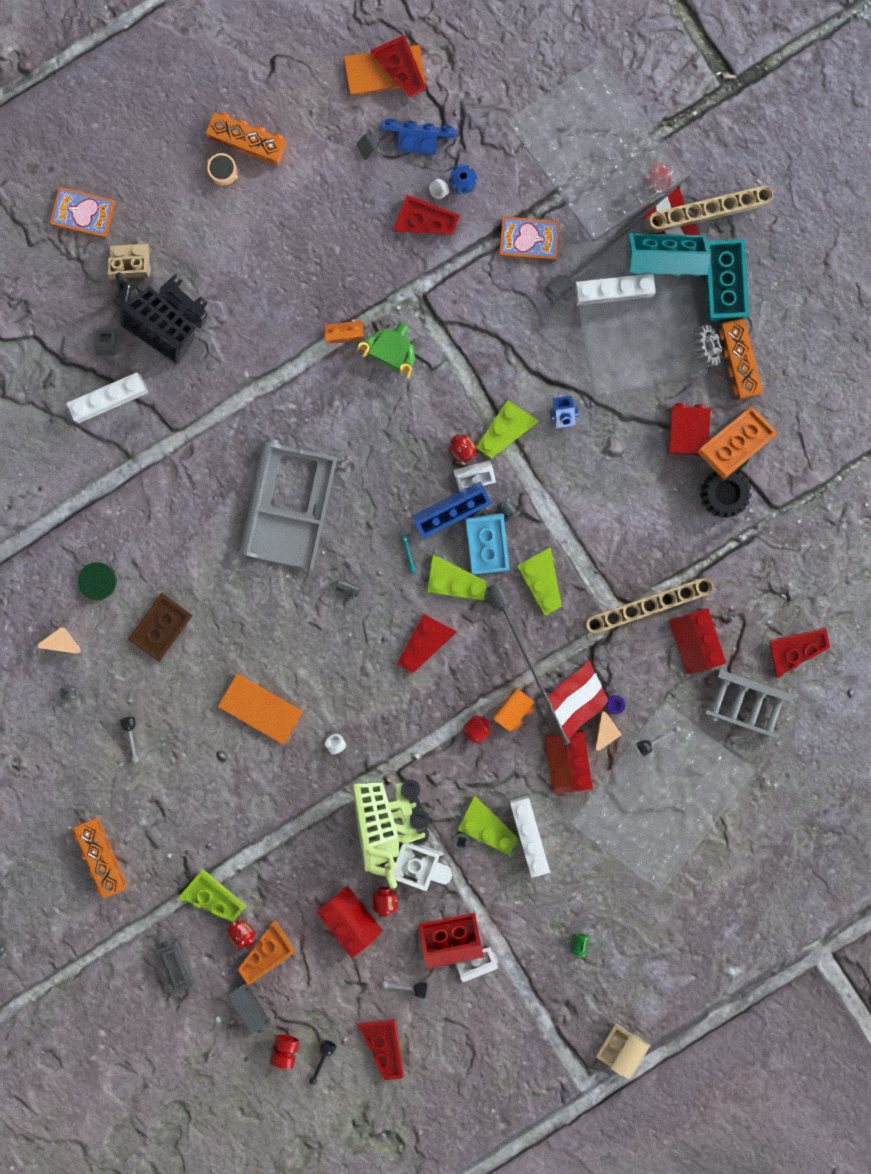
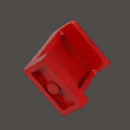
M675 403V406L670 408V439L667 454L700 456L698 450L709 442L711 408H706V405L702 404L687 407V404Z

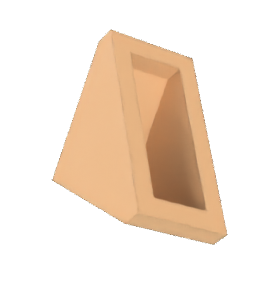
M59 628L38 644V648L69 653H80L81 650L65 628Z
M600 711L594 749L599 751L622 735L604 711Z

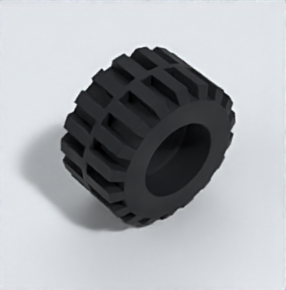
M735 470L726 479H723L717 472H714L703 481L704 484L701 485L702 493H700V498H702L703 501L701 503L706 506L707 512H711V515L719 516V518H728L738 515L746 509L745 507L749 505V498H751L752 493H750L751 485L747 483L749 480L743 477L744 474L738 473ZM722 482L731 484L735 489L736 497L731 504L724 505L716 497V487Z

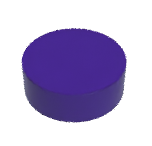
M612 695L608 698L606 709L611 714H620L625 709V701L618 695Z

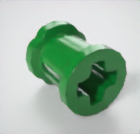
M574 933L573 937L575 939L571 954L588 956L586 950L590 936Z

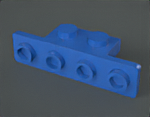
M385 119L380 125V129L399 131L398 151L435 155L437 136L457 137V129L448 125H444L441 128L435 127L431 123L416 125L413 121L400 123L395 119Z

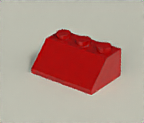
M708 608L669 620L686 674L726 664Z
M576 731L570 737L568 745L563 743L565 741L561 733L544 736L553 793L593 789L584 731Z
M346 886L320 906L316 912L351 958L369 946L383 932L382 928L349 886Z
M475 913L419 924L427 969L484 958Z

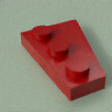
M405 35L370 51L410 98L427 90Z
M406 195L393 232L453 235L460 215Z
M423 614L397 665L414 673L457 631Z
M826 628L769 640L777 678L830 648Z
M396 1019L358 1023L357 1026L374 1056V1061L383 1079L403 1078L404 1070Z

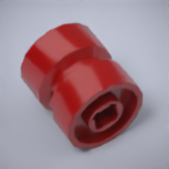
M276 1035L273 1045L275 1050L272 1051L269 1063L278 1068L293 1069L296 1060L294 1053L298 1051L300 1040L290 1035Z

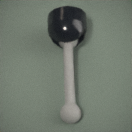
M135 717L120 719V725L123 730L128 731L132 753L131 762L137 763L139 759L135 753L132 736L136 720Z
M674 726L673 730L651 742L649 740H641L636 743L637 748L642 756L645 757L652 752L654 744L673 733H679L681 729L679 726Z
M386 981L381 983V988L410 990L414 992L416 997L426 998L427 983L418 982L414 987L388 984Z

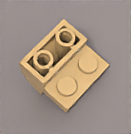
M149 244L110 246V258H108L109 278L116 279L115 276L119 272L125 278L150 277Z
M615 1024L596 1058L610 1066L616 1073L631 1079L651 1045L620 1025Z

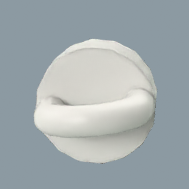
M436 179L430 183L429 191L434 198L442 199L449 193V187L444 180Z
M334 734L327 738L325 747L329 753L338 754L344 750L346 743L341 735Z

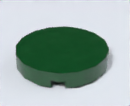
M94 562L86 565L81 570L78 576V586L85 597L91 600H103L115 591L117 577L110 566Z

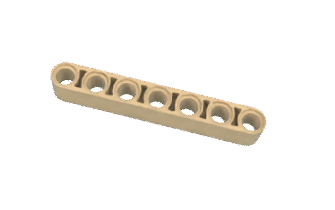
M761 186L658 211L645 220L644 227L649 233H658L760 208L772 200L773 192L769 187ZM759 193L763 195L764 200L760 199ZM741 197L746 200V205L742 203ZM724 202L729 205V209L725 208ZM706 206L711 208L712 213L707 212ZM688 210L693 212L694 218L689 216ZM670 215L675 216L676 222L671 220ZM652 219L657 220L658 227L652 223Z
M706 578L685 583L590 616L585 621V628L591 633H599L706 596L712 592L713 584ZM702 581L707 584L705 592H701L698 587ZM683 588L689 590V596L686 599L680 595ZM665 594L671 597V602L668 605L662 602V597ZM647 600L653 603L651 611H647L644 608V603ZM630 606L635 609V615L631 618L626 615V609ZM610 613L617 615V621L614 624L608 621ZM593 619L599 622V627L596 630H592L589 626L590 621Z

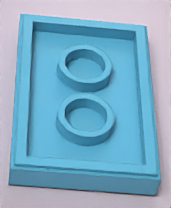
M504 514L465 518L471 574L510 571Z

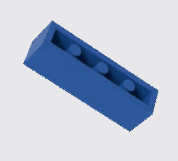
M478 482L412 515L422 538H425L492 503L482 483Z

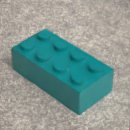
M629 233L627 259L630 273L673 274L676 276L682 274H692L693 276L708 275L711 252L706 236Z
M745 239L708 241L711 256L708 275H704L707 322L746 319L749 316Z

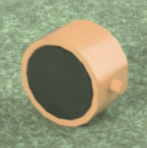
M218 153L207 160L208 173L216 184L221 186L229 185L238 179L237 166L231 156L225 153Z

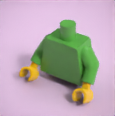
M401 322L398 323L395 331L389 328L379 330L369 336L364 342H361L356 349V352L360 349L364 351L363 357L369 353V356L399 370L400 376L402 372H407V378L410 377L415 362L414 347L411 345V340L405 337L409 327Z

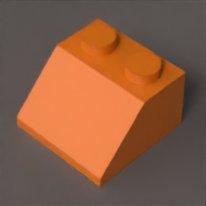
M515 687L492 718L511 732L513 729L516 731L523 723L521 721L522 717L525 714L528 716L534 709V701Z

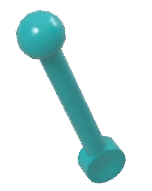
M403 534L402 537L410 565L409 572L415 573L416 567L413 565L406 534Z

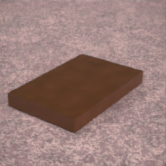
M161 593L128 640L160 662L193 617V614L164 593Z

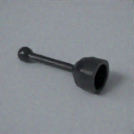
M323 1040L320 1045L322 1057L313 1077L309 1080L311 1085L317 1083L316 1078L326 1056H331L337 1047L332 1041Z

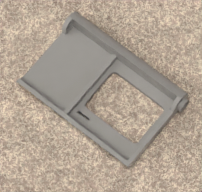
M268 439L262 445L239 554L313 570L338 457L278 445L279 441ZM283 455L317 462L316 474L306 513L281 509L271 505L279 464Z

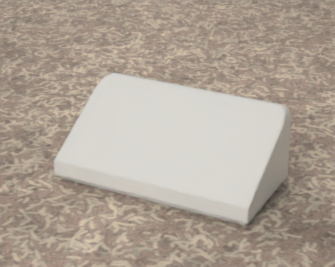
M490 461L453 471L459 492L478 482H481L483 486L496 483Z
M490 947L483 949L484 958L455 963L462 982L498 969Z

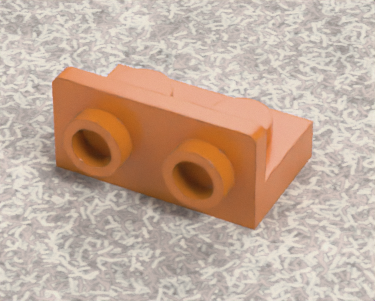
M362 321L325 325L326 344L365 340Z

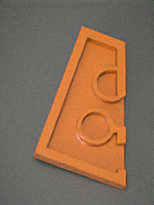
M276 920L272 922L266 933L263 934L260 941L238 968L248 986L297 952Z

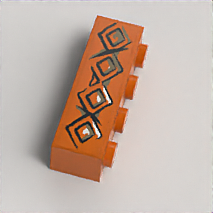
M220 112V114L213 113L206 131L207 138L277 166L280 165L287 147L286 140H284L282 135L277 133L269 134L264 128L259 126L251 127L246 121L241 119L233 120L230 115Z
M745 318L722 323L719 326L718 335L719 340L723 341L724 348H722L723 357L727 359L729 365L727 367V374L729 378L732 377L733 385H731L733 396H736L737 400L762 394L763 390Z
M99 817L75 826L73 828V837L76 842L80 843L82 848L80 849L81 856L84 860H87L89 865L88 872L91 878L94 877L95 889L98 895H101L104 899L125 890L128 886Z

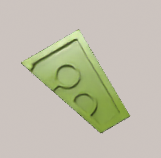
M507 400L476 446V449L492 459L539 421Z
M551 547L517 565L544 616L562 607Z
M433 554L427 592L484 601L487 581Z
M474 795L458 830L510 855L518 837Z
M204 869L200 871L178 898L181 901H188L198 908L207 909L212 914L232 922L246 908L242 901Z

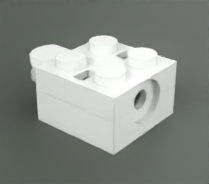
M409 842L402 843L399 856H397L395 861L396 868L393 870V875L397 881L427 891L430 881L440 884L449 883L452 878V871L450 867L438 863L440 851Z

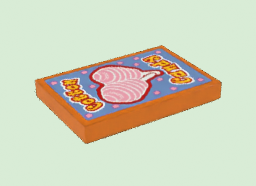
M59 187L50 224L107 239L116 201Z
M503 216L499 256L556 261L560 221Z

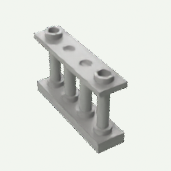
M717 669L715 677L720 678V685L711 711L703 709L702 713L707 714L706 718L718 721L719 718L762 733L761 737L772 740L773 737L779 739L780 735L772 732L782 704L785 701L791 702L793 695ZM733 682L738 684L737 688L739 689L730 715L726 717L718 714L727 686ZM750 688L756 690V698L746 724L736 719L745 692H748ZM768 694L774 697L773 701L775 702L764 730L755 727V723L763 699Z

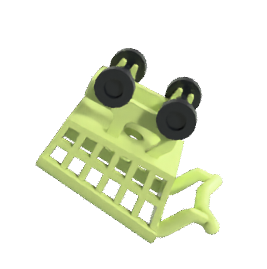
M407 780L404 783L396 784V801L388 803L383 783L354 784V806L364 870L385 876L390 888L394 889L397 887V883L393 875V870L396 868L393 858L399 856V842H413L416 845H423L429 839V831L427 829L429 816L425 811L420 810V801L417 798L420 794V785L415 780ZM370 807L371 810L364 812V808ZM372 817L373 820L366 821L365 818ZM401 819L403 825L395 824L394 820ZM370 827H374V828H375L374 830L367 831V828H370ZM397 831H398V832H401V833H405V834H404V835H399V834H397ZM377 837V839L369 841V838ZM388 861V863L385 865V868L377 866L381 863Z

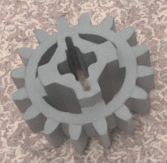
M711 325L700 326L695 329L696 333L693 334L695 338L693 341L694 351L697 352V358L700 359V363L704 364L705 367L716 366L721 362L720 358H722L719 335L715 333V328H711Z

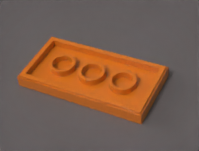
M420 45L410 46L426 84ZM371 52L344 56L350 96L401 88Z
M750 406L701 447L698 453L723 479H726L778 433Z
M238 673L218 705L219 708L285 745L304 712Z

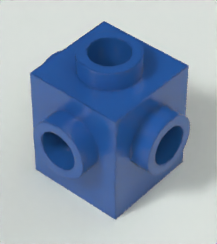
M460 164L454 167L453 171L450 172V179H448L452 190L455 189L458 195L462 193L467 194L474 190L475 180L478 179L475 170L470 169L468 164L465 166ZM465 175H466V177H467V178L464 179V180L460 179V177L465 176Z
M572 396L553 398V409H550L551 421H555L557 428L575 426V418L579 417L577 406H574Z

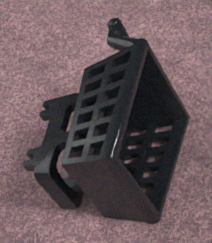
M117 273L115 277L118 291L115 292V296L121 299L120 326L178 364L194 340L196 327L193 324L201 328L207 321L208 314L204 309L208 302L205 301L203 304H200L202 297L193 301L181 291L179 286L182 283V279H179L178 282L174 281L177 275H173L160 288L159 294L149 286L130 300L131 283L122 273ZM149 308L151 311L146 316L141 314L144 309ZM155 314L158 318L154 322L150 321L149 318ZM132 319L139 321L135 326L129 323ZM164 320L166 323L160 328L158 325ZM142 324L147 327L144 332L138 329ZM170 328L173 329L170 334L167 333ZM150 331L156 334L153 338L147 335ZM179 333H180L181 336L178 338V340H176L175 338H176V337L179 335ZM159 337L164 340L161 344L156 341ZM167 343L172 346L170 350L164 347Z

